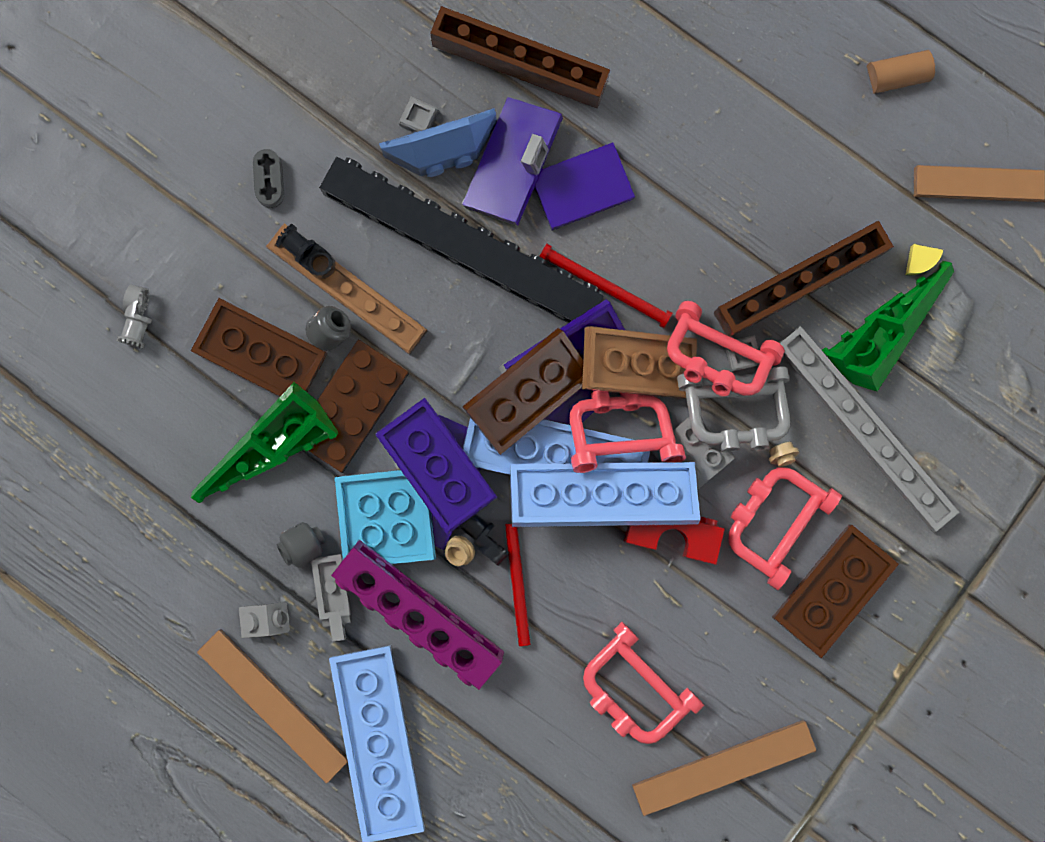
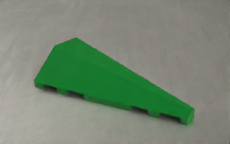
M942 261L939 263V269L927 278L920 277L916 280V286L906 294L900 292L867 316L864 319L865 324L853 333L847 331L841 335L842 341L834 347L822 349L823 353L849 382L878 392L954 273L952 263Z
M293 382L192 491L191 498L197 503H201L205 497L213 493L228 490L230 485L242 479L248 480L286 462L288 457L302 450L308 451L314 448L315 444L327 438H330V440L338 435V430L319 402Z

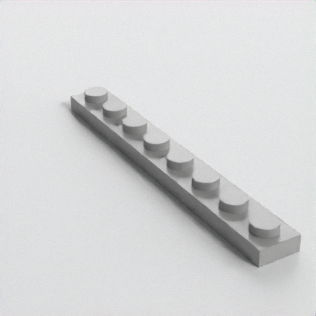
M801 326L780 342L785 350L783 355L932 532H937L959 513Z

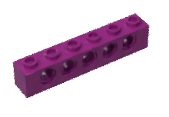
M361 540L357 541L331 576L335 578L336 584L341 589L353 592L360 598V602L367 609L376 610L384 616V620L389 626L396 630L401 629L409 636V640L415 646L425 648L432 653L433 658L438 664L443 667L449 666L458 673V678L468 686L473 685L480 690L502 663L503 650ZM368 573L372 575L375 583H365L361 578V574ZM388 592L395 593L400 601L392 603L387 600L385 594ZM416 611L421 613L424 620L420 622L413 620L410 617V612ZM444 631L449 638L447 640H439L435 637L434 632ZM468 650L473 654V657L470 659L462 658L458 651Z

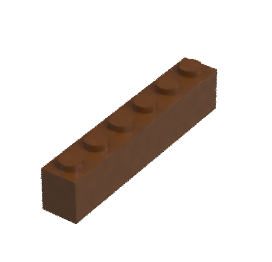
M443 6L440 7L430 32L432 47L596 109L608 83L610 69Z
M878 220L719 306L714 311V315L724 333L732 337L882 256L894 246Z

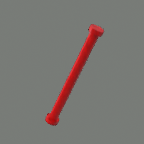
M548 243L539 256L656 320L662 328H665L673 314L669 310L667 312L662 311L552 250V246Z

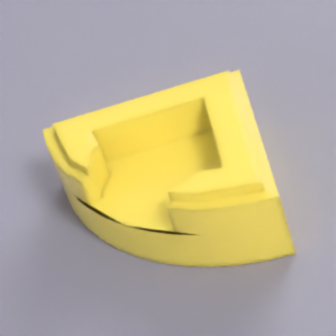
M913 244L910 247L905 275H918L928 271L940 260L943 250Z

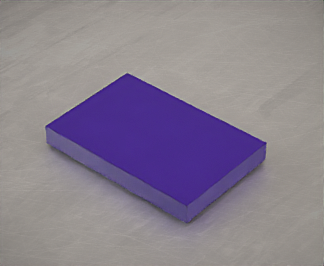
M613 142L542 169L534 187L551 231L635 198Z

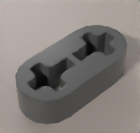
M263 149L257 152L253 158L254 190L256 198L263 206L274 208L280 205L284 199L282 163L274 151ZM265 158H270L275 163L270 165V175H267L264 167L260 165L265 163ZM267 182H270L272 189L277 192V194H272L271 200L262 195V193L268 190Z

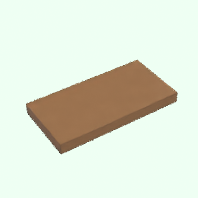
M592 326L585 327L582 389L686 399V392L679 390L677 377L683 374L685 369L674 363L668 355L667 345L671 337L670 335ZM684 337L679 346L681 353L690 358L696 357L697 339Z

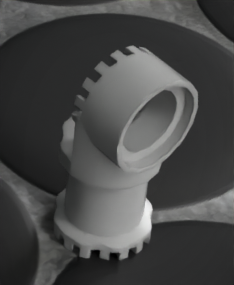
M136 285L128 286L123 299L126 321L122 335L118 336L116 341L124 344L127 343V345L131 342V346L135 345V347L144 349L145 344L142 342L147 325L152 322V319L143 316L146 306H148L145 302H149V299L146 298L150 296V294H147L149 289Z

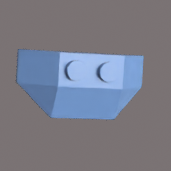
M494 108L475 115L379 143L384 158L419 176H438L446 168L453 166L464 168L471 165L473 160L478 159L497 123L496 112Z

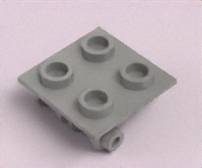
M689 416L673 430L676 444H682L684 447L686 459L683 462H695L697 490L736 458L731 452H722L721 445H708L699 441L692 431ZM703 422L704 428H705L708 432L713 433V432L707 427V425ZM659 450L651 451L662 462Z

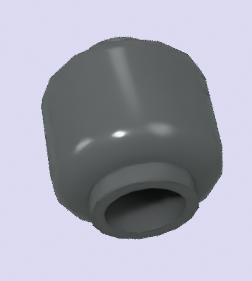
M326 306L318 310L307 321L305 330L309 341L315 347L324 351H330L347 339L350 335L351 325L349 318L342 310L333 306Z
M302 522L280 534V543L277 544V548L288 566L293 564L295 567L301 568L322 555L321 544L325 540L317 526L311 528L307 523Z

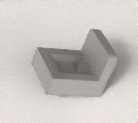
M286 602L239 607L241 638L272 636L290 631Z

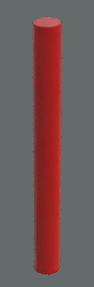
M505 524L518 646H528L531 643L518 527H512V524Z

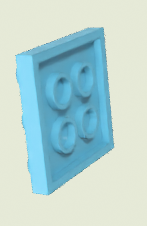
M401 470L335 477L343 559L358 540H361L390 564L436 559L432 514Z

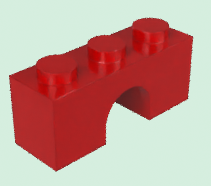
M700 517L699 524L628 525L624 542L656 550L661 534L669 529H674L683 536L685 541L682 557L717 564L725 528L717 527V520Z

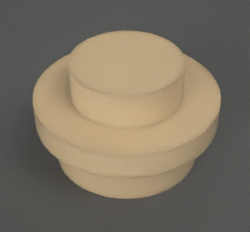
M792 442L782 443L769 450L771 455L769 458L770 464L784 467L796 461L795 456L799 454L798 448H794Z
M454 536L446 544L445 556L455 566L467 565L473 560L475 549L467 538Z

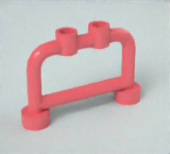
M684 301L680 304L675 314L678 323L667 345L669 357L674 363L685 369L684 377L688 381L698 383L703 377L713 382L712 390L719 396H728L730 391L743 396H751L760 392L772 366L780 364L785 353L784 347L777 341L766 340L762 343L760 349L757 350L700 323L702 309L692 301ZM687 330L758 363L759 367L752 382H740L728 370L717 371L709 367L703 358H690L681 353L679 346Z
M596 390L591 393V399L579 401L570 411V426L576 454L571 457L573 471L576 473H586L598 467L596 456L659 450L662 462H683L686 459L683 445L676 444L669 411L666 405L655 396L620 393L621 397H610L608 391ZM640 407H650L656 411L662 438L587 444L582 423V414L584 412L594 411L595 413L602 414L612 409L634 411Z
M778 467L771 470L763 480L756 478L747 491L752 497L746 506L739 503L730 516L735 521L729 531L731 549L737 556L769 577L767 584L776 590H779L791 574V570L781 563L814 513L819 508L829 515L842 498V494L833 488L826 492L797 471L788 467ZM780 479H786L811 497L771 557L766 561L744 546L740 536L753 519L760 505L770 494L775 483Z
M621 622L613 630L617 635L585 668L583 675L584 686L593 697L589 703L600 715L607 711L615 719L611 725L623 738L629 733L632 738L640 743H656L664 738L691 710L697 714L705 705L688 688L678 696L631 649L639 638L628 626ZM617 652L674 709L652 731L642 730L615 703L612 697L596 683L595 676L597 672Z

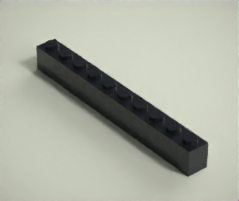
M336 156L319 187L324 196L567 323L600 304L604 296L599 294L600 289L593 284L584 282L582 285L573 280L574 276L568 271L558 268L557 271L546 266L547 261L534 254H531L529 257L519 252L521 248L508 240L502 243L494 239V234L481 226L475 229L467 225L468 221L461 215L454 212L451 215L444 213L440 210L441 206L430 199H425L424 202L414 197L415 193L403 185H399L397 188L387 183L388 178L376 171L370 174L362 170V165L349 157L343 160Z

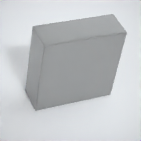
M411 96L400 118L399 126L415 133L432 127L439 112L438 108Z
M532 134L521 159V163L526 171L534 175L539 174L549 151L541 136Z
M755 335L736 339L758 350ZM725 348L731 372L759 366L758 363Z

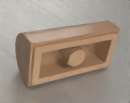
M929 50L874 61L867 65L874 94L930 82L935 76V62Z

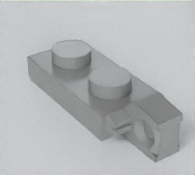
M342 554L320 557L311 561L319 619L322 620L323 627L330 626L332 642L347 639L345 624L351 623L350 615H352L348 592L341 589L336 584L335 578L331 576L343 560Z

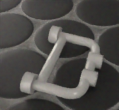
M787 367L771 368L760 392L754 394L774 395L778 425L774 429L754 428L749 431L725 430L720 433L708 432L703 425L699 399L738 397L743 395L730 391L728 396H719L714 393L712 386H703L702 379L698 383H693L684 377V373L677 377L679 390L686 392L690 424L694 435L705 444L721 445V451L724 453L738 451L740 449L739 444L750 443L751 450L754 451L766 449L769 447V441L783 438L790 428V414L784 386L785 383L790 381Z

